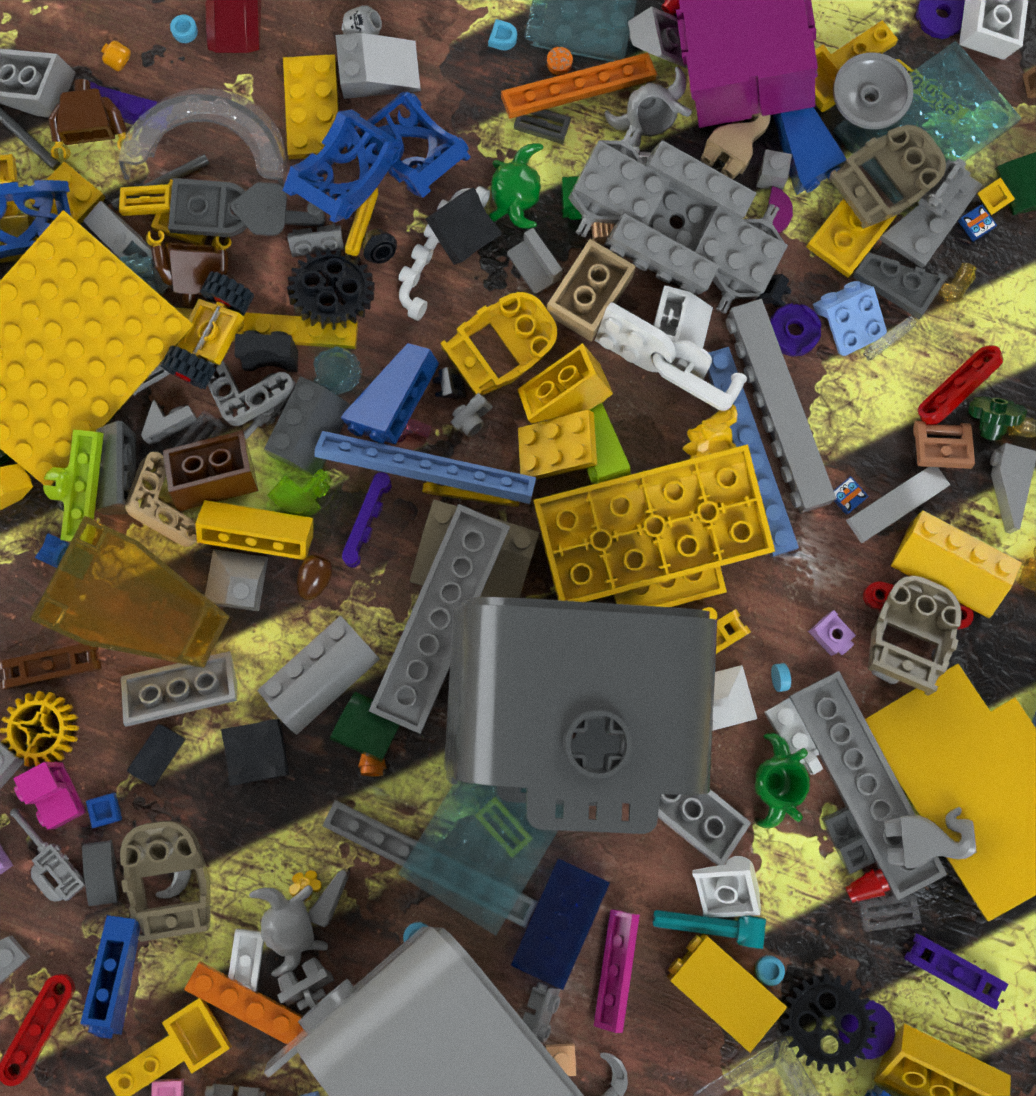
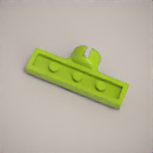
M73 430L68 467H53L44 477L45 480L56 481V486L43 485L46 496L51 500H58L64 503L61 540L80 543H91L104 433Z

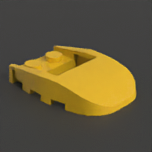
M517 292L500 298L499 302L489 307L485 305L477 310L476 315L457 328V334L447 343L443 340L440 344L443 352L447 354L474 392V395L480 393L483 396L513 383L546 356L556 341L557 326L551 314L537 297L529 293ZM489 324L519 364L499 379L469 338Z

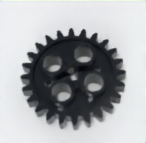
M327 248L326 255H322L319 250H316V257L313 258L311 255L306 254L307 262L298 260V268L291 269L292 276L288 277L289 286H287L290 305H294L295 314L301 312L303 321L310 317L311 326H314L319 321L321 322L322 329L326 327L327 323H331L333 330L336 329L337 323H341L344 328H347V320L356 324V315L364 318L365 309H371V301H374L373 291H375V283L372 282L373 274L368 273V265H361L360 257L351 260V255L341 256V249H338L336 254H331L330 249ZM315 284L317 286L310 287L308 285ZM330 303L332 305L324 306L323 304Z
M825 974L824 982H820L817 975H813L812 985L806 980H802L804 990H800L797 987L793 988L797 997L786 998L792 1006L784 1011L789 1014V1019L781 1021L782 1024L789 1025L790 1030L784 1032L783 1036H792L793 1038L788 1047L798 1046L799 1051L796 1057L800 1058L806 1055V1066H810L816 1061L817 1071H821L824 1064H827L829 1072L834 1073L835 1065L838 1064L841 1071L845 1072V1062L847 1061L853 1067H856L857 1063L854 1057L858 1056L865 1060L866 1056L862 1049L872 1050L873 1046L867 1040L868 1038H877V1035L870 1031V1027L877 1026L878 1022L869 1020V1016L873 1015L876 1011L874 1009H866L865 1007L870 1002V998L861 1000L859 996L863 989L858 988L852 991L853 981L851 980L844 986L841 985L842 980L839 975H837L834 982H831L829 974ZM825 993H831L836 998V1005L832 1010H826L821 1005V997ZM810 1003H814L826 1017L834 1016L836 1018L834 1025L850 1039L848 1044L833 1029L828 1028L825 1030L823 1028L825 1021L809 1007ZM805 1014H811L816 1019V1027L812 1031H806L801 1025V1019ZM851 1014L857 1018L859 1024L856 1031L848 1032L844 1029L842 1021L846 1015ZM827 1036H833L838 1041V1049L833 1054L826 1052L823 1048V1040Z

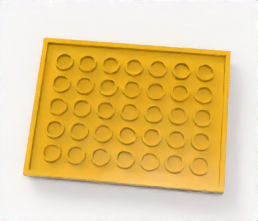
M64 210L0 280V449L43 485L52 486L56 481L45 480L46 473L53 467L66 468L69 465L73 430L96 432V429L105 426L161 364L170 346L176 347L194 326L191 321Z

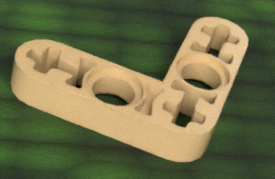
M150 452L139 464L125 502L126 511L134 519L184 547H190L197 542L196 522L158 500L166 476L164 456L158 452ZM155 464L156 471L150 472ZM142 480L148 481L152 486V490L146 489L142 484ZM140 498H143L144 500L141 502V505L139 507L138 500ZM159 514L167 517L169 525L161 522Z

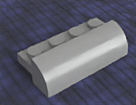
M340 615L257 691L280 720L297 735L377 663L380 658Z

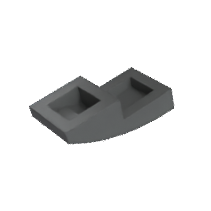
M844 807L821 818L849 874L875 863L866 839L860 834L848 808Z
M112 840L83 844V871L88 905L94 906L118 902L120 896L115 876L117 864Z

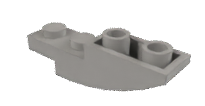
M100 201L83 221L131 269L145 278L161 294H164L170 287L163 283L154 266L151 252L152 247L106 204Z

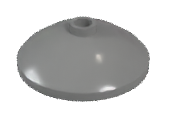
M863 53L849 59L840 68L833 84V97L840 113L851 123L866 129H882L895 124L906 114L913 99V84L907 70L894 58L881 53ZM865 97L871 98L872 102L865 100Z

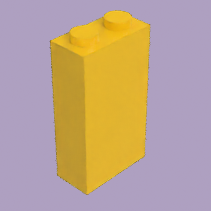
M702 934L700 937L696 935L687 945L686 949L689 951L682 959L678 957L668 968L670 974L667 978L751 1053L786 1010L787 1006L707 935Z

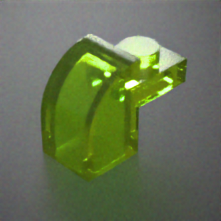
M319 469L301 489L285 475L267 496L285 513L308 517L321 509V506L315 499L317 497L321 498L330 489L329 483L331 479L322 469Z

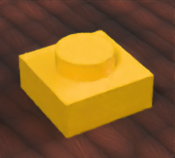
M1001 177L976 193L990 215L1015 200Z

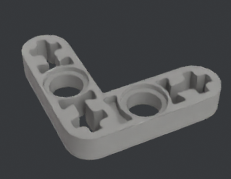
M205 360V362L210 363L211 366L217 365L215 363ZM223 360L216 367L221 377L217 378L213 374L208 383V387L221 415L233 426L242 425L290 398L296 386V382L289 374L278 372L240 393L227 364ZM284 381L286 383L285 389L281 391L280 383ZM231 385V391L228 395L219 396V390L222 386ZM269 388H271V390H272L271 392L274 394V396H272V395L268 392V389H269ZM264 393L265 400L263 403L254 405V396ZM244 402H246L247 405L250 407L249 410L246 409V405L244 404ZM237 408L238 415L233 417V409Z

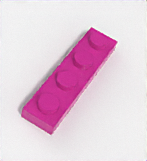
M611 909L594 1026L614 1033H623L640 915Z

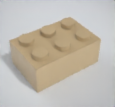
M589 239L547 304L548 312L554 320L592 342L599 330L606 308L611 302L617 303L633 278L636 266Z

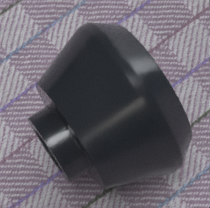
M373 229L364 236L363 255L368 262L381 264L389 261L394 256L397 249V240L393 235L383 229Z

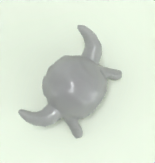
M675 68V81L668 88H664L661 84L647 83L645 86H641L638 90L632 92L627 103L626 114L614 116L608 110L605 111L607 122L616 130L626 131L630 125L635 127L634 130L636 128L640 130L633 143V147L640 146L641 136L652 137L669 129L674 124L678 113L686 117L691 115L692 110L678 102L686 89V77L681 68Z
M310 885L306 886L290 900H287L283 893L275 888L264 887L249 894L251 898L266 900L271 905V908L262 916L261 938L267 947L280 956H285L284 962L272 971V976L280 977L295 970L300 963L302 951L327 950L328 948L326 942L314 940L312 925L304 904V900L313 892V888Z

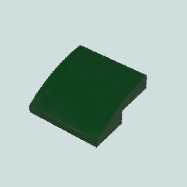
M1036 152L997 166L995 170L998 178L1001 177L1015 200L1008 204L1012 215L1036 210Z
M354 692L330 738L337 743L383 762L400 725L369 712L373 699Z

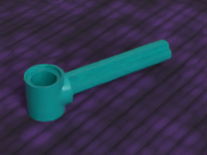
M655 910L653 913V926L736 938V943L740 946L763 949L766 919L755 916H740L735 921Z

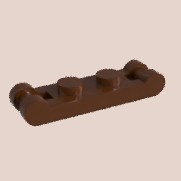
M86 642L0 661V671H2L3 680L0 681L1 689H14L24 685L101 670V661L97 659L96 651L99 650L98 642ZM85 653L86 662L79 664L77 655ZM19 667V677L14 676L13 669Z

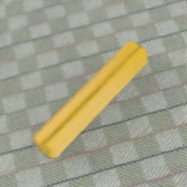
M378 188L374 190L356 211L345 245V253L348 255H359L378 197Z

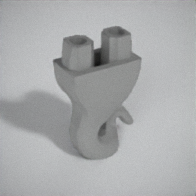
M961 807L953 809L946 815L945 823L947 827L954 832L961 833L962 838L959 842H955L934 822L920 815H901L900 818L885 821L886 837L902 836L903 847L888 848L889 864L905 865L906 868H917L925 865L937 856L953 859H966L977 853L973 821L956 818L962 812Z

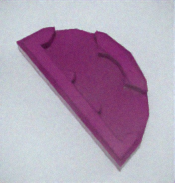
M772 186L768 205L773 204L775 205L774 207L777 206L779 208L772 223L780 234L787 229L793 217V205L789 196L783 190Z

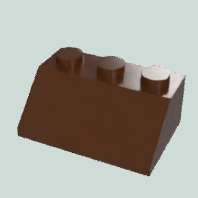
M243 430L163 450L168 492L178 512L202 506L204 500L218 502L259 491L255 469Z

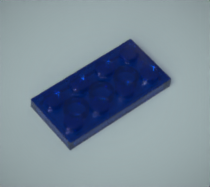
M558 858L514 955L511 966L564 990L610 882Z

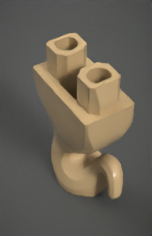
M753 114L752 118L748 119L749 123H742L744 120L732 122L734 124H726L716 128L707 139L701 162L712 167L717 159L725 163L721 173L731 179H734L739 173L743 174L753 154V143L768 128L770 115Z

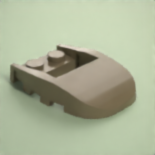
M913 125L899 126L888 131L886 135L878 139L874 137L866 142L864 147L846 159L844 166L840 170L831 172L828 181L830 184L833 183L862 222L861 226L864 229L900 214L919 200L944 176L946 160L941 149L925 130ZM872 158L876 160L903 197L902 200L889 208L859 168V166Z
M907 576L900 579L889 593L871 633L868 670H876L920 689L927 696L936 692L939 686H936L935 683L938 677L946 672L950 664V657L956 650L959 641L956 639L957 628L961 624L962 613L956 596L946 587L923 577ZM886 625L936 645L933 661L883 641L882 637Z
M175 821L146 823L132 829L123 839L120 849V862L124 867V879L121 883L123 893H127L131 905L129 907L132 919H138L142 934L138 936L140 942L207 931L210 927V878L196 835L190 828ZM196 869L200 890L199 901L147 909L142 877Z

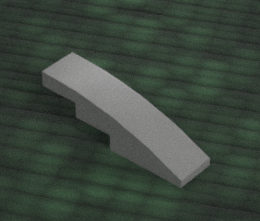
M928 467L846 520V522L860 542L863 543L950 486V483L938 467Z

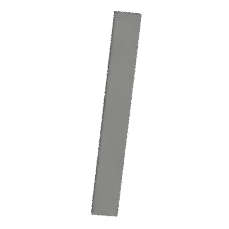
M337 800L334 801L322 825L526 928L537 905V900Z

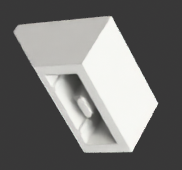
M664 285L653 326L663 331L672 342L690 341L703 349L713 307L691 292Z

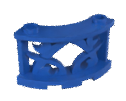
M401 92L367 121L375 125L382 118L386 117L388 125L378 128L401 141V137H416L428 140L429 148L426 158L417 156L401 161L400 159L404 153V143L402 141L399 149L401 152L400 157L388 170V173L399 183L404 181L411 193L423 198L431 191L428 187L460 160L468 161L471 157L467 152L469 148L461 137L452 135L438 126L421 108L422 104L415 94ZM402 104L410 112V117H402L399 110L398 121L400 125H395L389 113ZM359 127L355 129L360 138L366 133V131ZM373 137L366 145V148L372 143H377L378 149L373 153V155L377 156L384 143Z
M354 110L339 111L329 132L322 141L324 148L317 155L312 153L302 162L291 166L282 190L290 196L298 194L331 215L330 220L334 223L342 219H348L369 198L388 172L390 166L397 162L401 153L399 150L402 144L401 140L395 139L366 121ZM356 126L366 131L362 138H360L355 130ZM373 137L384 143L377 156L373 155L375 150L378 149L377 143H372L365 149ZM344 147H347L348 153L341 154ZM358 156L360 166L359 179L349 183L334 184V174L331 165L334 162L340 164L348 163ZM324 174L328 175L326 180L322 177Z
M34 180L33 185L28 186L27 184L23 185V187H18V182L0 184V219L4 216L7 210V202L14 201L16 206L26 215L36 217L29 228L18 238L0 230V241L7 244L0 246V259L24 254L35 242L32 240L37 235L40 237L50 225V223H46L48 219L55 220L63 210L71 216L66 194L70 192L68 181ZM53 199L56 202L58 215L51 213ZM26 200H35V204L32 207L39 209V211L25 207Z

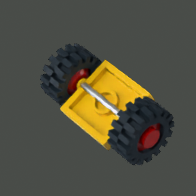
M213 271L209 273L200 290L202 296L210 302L198 299L188 318L194 324L193 328L176 347L170 346L161 363V367L168 371V373L200 389H206L216 370L205 360L217 365L221 364L254 298V294L248 288H244V285L241 283H237L236 280L229 279L226 275Z

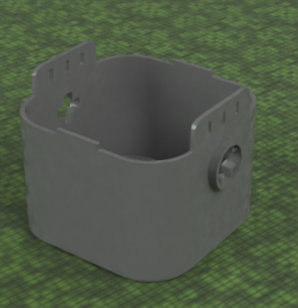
M474 597L461 602V607L453 611L444 769L447 771L446 779L451 784H458V781L496 786V793L503 801L526 803L527 821L533 827L540 830L633 834L651 832L656 827L658 821L660 794L699 795L710 792L717 620L710 619L709 611L672 607L504 597ZM521 788H527L526 792H521ZM622 803L629 804L628 821L622 820ZM556 804L563 805L562 818H555ZM589 806H596V819H589Z

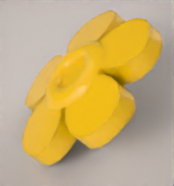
M310 870L305 873V877L301 872L296 873L292 877L294 884L289 887L290 895L296 896L308 885L313 888V892H319L322 884L319 880H316L318 878L317 873ZM312 894L304 901L310 900Z

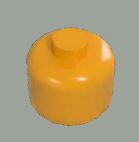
M112 41L110 44L106 43L101 50L104 53L102 56L103 63L115 71H121L131 56L130 49L118 41Z

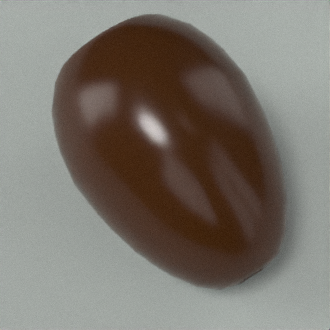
M313 554L304 559L299 567L297 576V590L300 597L305 600H313L325 590L332 576V565L329 560Z

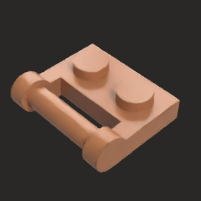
M915 421L913 434L916 439L918 466L972 469L975 465L970 423H961L960 425H928L924 421ZM927 435L959 436L960 439L927 438Z

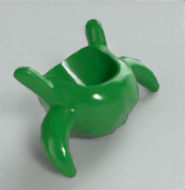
M532 143L521 147L516 152L512 162L493 161V167L497 170L492 177L491 192L497 209L488 215L493 222L509 214L512 223L519 228L530 229L537 226L535 221L525 218L524 211L536 205L540 198V175L528 163L535 153L544 148L542 144Z
M767 733L763 737L772 744L774 756L765 760L756 768L755 792L762 801L769 805V811L766 818L757 821L756 825L765 829H771L778 826L784 820L786 813L797 822L803 819L801 812L796 807L801 805L809 793L810 778L804 764L800 762V760L808 755L807 750L802 748L791 754L790 746L783 737L778 734Z

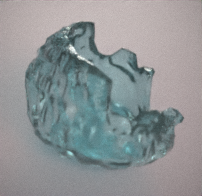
M337 346L333 349L321 351L318 356H315L313 365L317 376L314 379V383L327 388L336 395L352 391L359 384V379H361L360 373H362L361 367H359L360 362L349 350Z

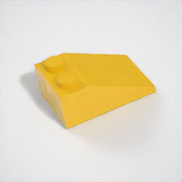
M583 343L517 389L528 421L531 424L590 410L613 394L600 363Z

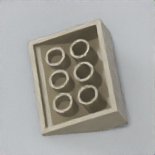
M433 500L411 574V583L420 586L424 585L457 506ZM492 518L510 526V529L480 597L520 598L539 538V532Z

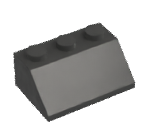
M300 376L264 450L269 457L318 478L327 461L326 459L315 457V447L322 431L340 434L345 424L341 417L351 404L327 388Z
M115 421L96 429V432L104 433L95 506L96 510L103 515L128 514L125 502L136 475V434L123 421Z

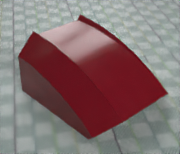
M206 0L208 50L216 53H250L260 49L261 0Z

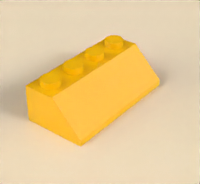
M921 511L910 522L891 567L908 576L923 577L946 587L956 596L959 603L990 618L1013 586L1022 562L941 519Z
M904 1023L895 1033L891 1048L883 1055L875 1074L874 1082L902 1096H1010L1011 1075Z

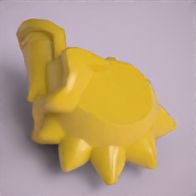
M734 404L726 411L719 410L710 418L703 420L702 424L696 428L687 431V436L691 442L687 443L683 450L691 456L690 459L736 447L735 443L732 442V430L730 428L732 424L737 422L738 413Z

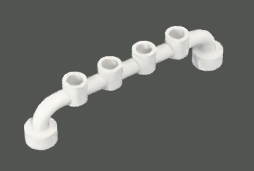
M478 186L476 192L484 208L489 200L490 190ZM465 188L457 191L451 197L450 201H452L460 194L471 188ZM443 199L440 202L437 210H439L449 202ZM429 224L424 231V236L428 238L425 245L417 244L412 251L411 257L415 259L411 268L404 266L399 274V281L403 282L399 290V300L402 306L408 310V317L417 321L421 320L425 314L427 301L415 297L412 301L409 293L412 287L417 285L420 273L424 266L430 262L437 243H440Z

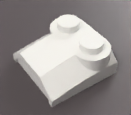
M734 856L728 859L725 865L693 870L692 875L695 877L703 908V916L719 918L760 915L759 886L754 865L749 859L742 856Z

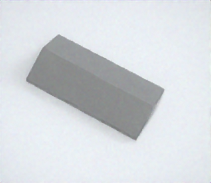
M228 651L121 676L124 726L127 727L237 701V679L231 652Z
M711 789L709 793L699 795L660 794L658 818L717 866L726 863L751 824L749 820Z

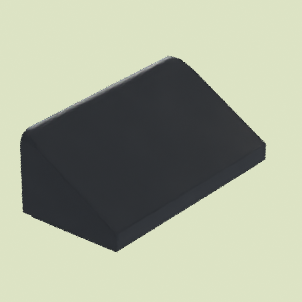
M159 723L128 767L127 772L154 787L186 739L166 725Z

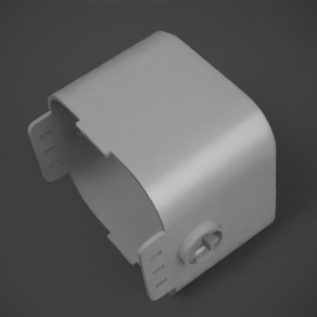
M421 927L355 986L348 979L338 985L298 1021L304 1030L267 1062L264 1070L266 1076L270 1077L295 1054L299 1053L302 1060L329 1096H584L471 956L447 930L441 927Z

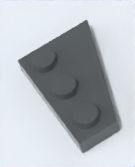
M868 253L852 277L861 283L873 286L875 292L912 316L920 319L948 276L940 273L938 275L925 272L923 268L915 267L913 269L900 265L899 261Z

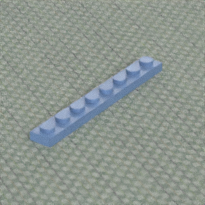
M729 347L709 352L712 363L707 371L711 385L725 393L732 382L731 375L738 373ZM742 388L733 403L738 414L737 422L730 426L732 442L735 443L736 447L748 444L775 552L770 553V556L775 557L797 550L799 546L748 400Z
M322 431L315 447V457L528 504L531 502L536 477L325 431Z

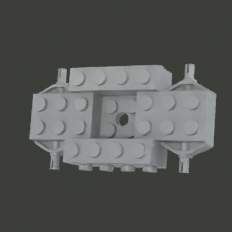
M629 126L624 139L621 141L599 140L596 143L568 197L582 215V221L576 230L578 235L582 232L581 236L586 237L594 222L615 224L604 244L610 248V251L622 258L625 256L633 260L632 264L641 270L647 271L649 269L657 273L656 277L665 283L673 282L680 286L679 289L695 295L708 290L713 281L722 292L721 295H723L716 309L724 314L727 313L734 299H755L764 293L788 246L772 223L779 211L777 206L774 207L775 205L769 204L763 218L743 219L757 194L756 192L663 140L652 150L646 164H644L633 147V143L640 132L638 128L634 130V126ZM672 215H677L682 219L683 225L680 229H674L670 225L669 220Z

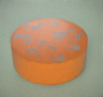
M555 47L550 50L547 55V68L555 75H564L570 71L573 62L571 52L564 47Z

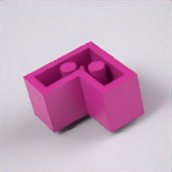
M43 762L13 778L16 783L14 790L21 802L24 801L25 804L36 805L38 809L36 812L37 819L43 827L46 826L47 830L57 829L87 813L63 762Z

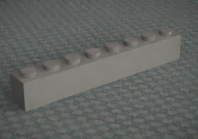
M762 299L731 308L726 319V326L729 333L734 334L737 342L735 343L737 356L742 358L745 364L744 375L747 377V382L752 383L754 388L753 399L755 405L758 408L761 407L764 415L762 417L763 427L767 433L770 432L773 440L771 443L772 451L775 457H779L782 467L780 470L785 483H789L791 488L790 499L794 508H798L801 514L831 504L836 500L835 493Z

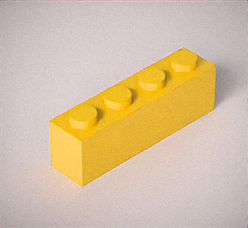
M204 500L195 523L197 543L304 560L307 557L313 539V518Z

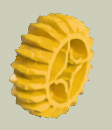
M37 691L35 697L33 694L27 693L25 694V701L19 698L15 700L17 709L14 707L7 708L8 713L11 714L10 718L3 717L1 719L4 723H8L7 728L0 729V733L7 734V737L1 743L11 744L8 750L16 752V757L24 758V766L31 767L33 764L36 767L43 762H55V758L62 761L64 759L62 750L65 752L73 750L68 745V742H77L78 740L76 736H71L72 731L80 729L79 726L72 725L71 723L78 719L77 715H68L72 711L73 706L69 704L64 705L65 698L63 697L55 699V693L49 692L45 696L44 692ZM41 707L40 712H36L32 720H23L30 711ZM52 711L56 714L60 726L59 730L56 729L52 724ZM38 725L40 727H44V730L49 731L50 733L36 732V729L31 728L30 726ZM20 729L27 734L26 744L28 748L21 739ZM48 738L57 739L49 749L38 753L39 748L43 747Z

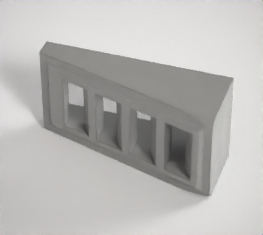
M344 868L337 873L308 912L310 922L322 927L330 924L350 875V870Z

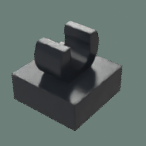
M783 274L772 275L764 293L755 299H762L763 304L772 303L776 307L785 306L786 303L781 297L782 295L791 294L792 291L787 286L790 279Z
M449 367L438 370L439 376L435 377L432 381L435 384H441L442 390L435 393L436 397H448L456 400L466 397L463 377L458 370Z

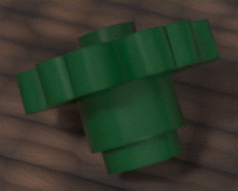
M980 396L974 397L973 401H970L968 413L972 417L980 418L979 429L981 430L980 435L990 440H1001L1003 435L1006 434L1008 426H1018L1025 421L1027 410L1024 406L1014 404L1011 400L1000 397Z

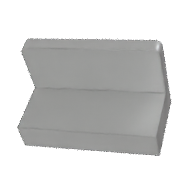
M534 228L524 233L523 242L507 251V256L534 295H538L562 279V268Z

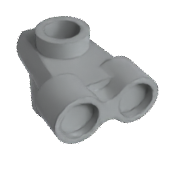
M477 393L467 406L461 405L453 412L454 419L451 423L459 432H464L468 437H471L482 429L484 422L480 417L489 412L493 406L480 393Z

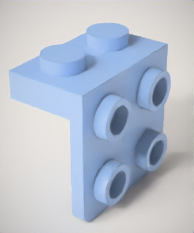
M853 281L846 284L844 289L838 292L823 295L820 301L813 304L816 314L828 319L837 351L840 355L846 356L885 337L887 334L873 286Z

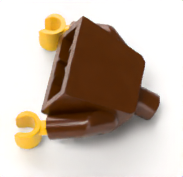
M76 80L74 82L75 91L63 92L60 95V103L56 104L49 117L51 139L55 142V146L51 149L53 158L59 159L58 149L61 148L64 152V159H68L71 151L66 145L115 139V134H118L119 137L117 147L120 151L124 152L121 146V142L124 139H127L130 142L131 148L134 149L133 139L125 133L127 128L121 111L109 98L103 97L99 89H91L88 80Z
M161 230L158 231L160 238L158 241H154L150 236V231L148 232L146 241L153 247L151 252L154 266L163 283L169 285L174 293H181V306L186 308L195 307L198 294L202 295L200 290L211 271L227 275L228 252L226 249L232 243L229 237L225 238L224 246L220 244L219 237L216 236L212 239V246L165 242L164 247L161 246L164 239V233Z

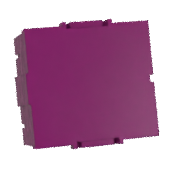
M679 0L680 9L676 10L682 59L683 65L688 67L691 96L696 104L699 128L751 119L753 114L761 113L762 116L815 107V78L818 76V66L814 46L816 27L811 0Z

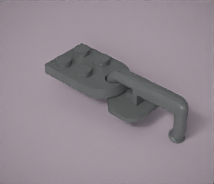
M173 178L168 230L170 233L232 237L248 228L255 235L275 236L283 231L285 224L321 227L325 224V215L323 210L312 203H309L307 206L308 212L286 210L287 194L282 191L283 187L275 183L258 182L245 191L242 187L230 182Z

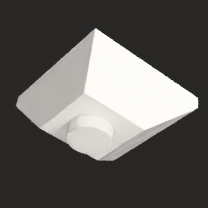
M743 666L715 672L713 730L757 719Z

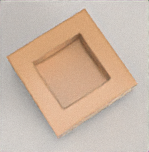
M575 1044L546 1045L547 1051L568 1076H576Z

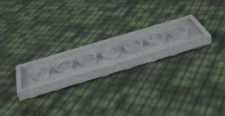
M458 504L369 712L421 734L450 668L453 611L461 607V602L481 596L510 526Z
M837 671L788 696L818 749L819 756L846 808L850 810L860 834L865 837L878 869L882 870L894 899L898 901L948 875L938 856L917 868H906L905 865L889 864L888 848L903 847L902 836L886 837L885 821L900 818L901 815L916 814L840 672Z

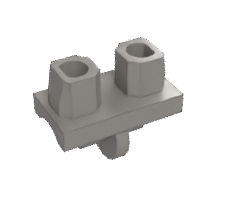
M312 958L302 965L307 976L304 980L298 982L295 973L292 971L278 978L281 993L277 996L281 1003L285 1002L287 1006H291L297 1002V1006L301 1011L308 1006L312 1009L319 1003L318 1000L326 996L322 987L334 981L332 973L324 969L316 958Z

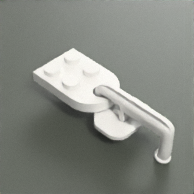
M613 302L606 308L595 338L596 342L622 356L628 362L634 363L647 371L659 372L666 380L718 410L726 411L733 405L744 383L747 381L746 375L742 373L732 374V382L725 393L703 380L712 363V358L706 350L690 341L672 342L663 331Z

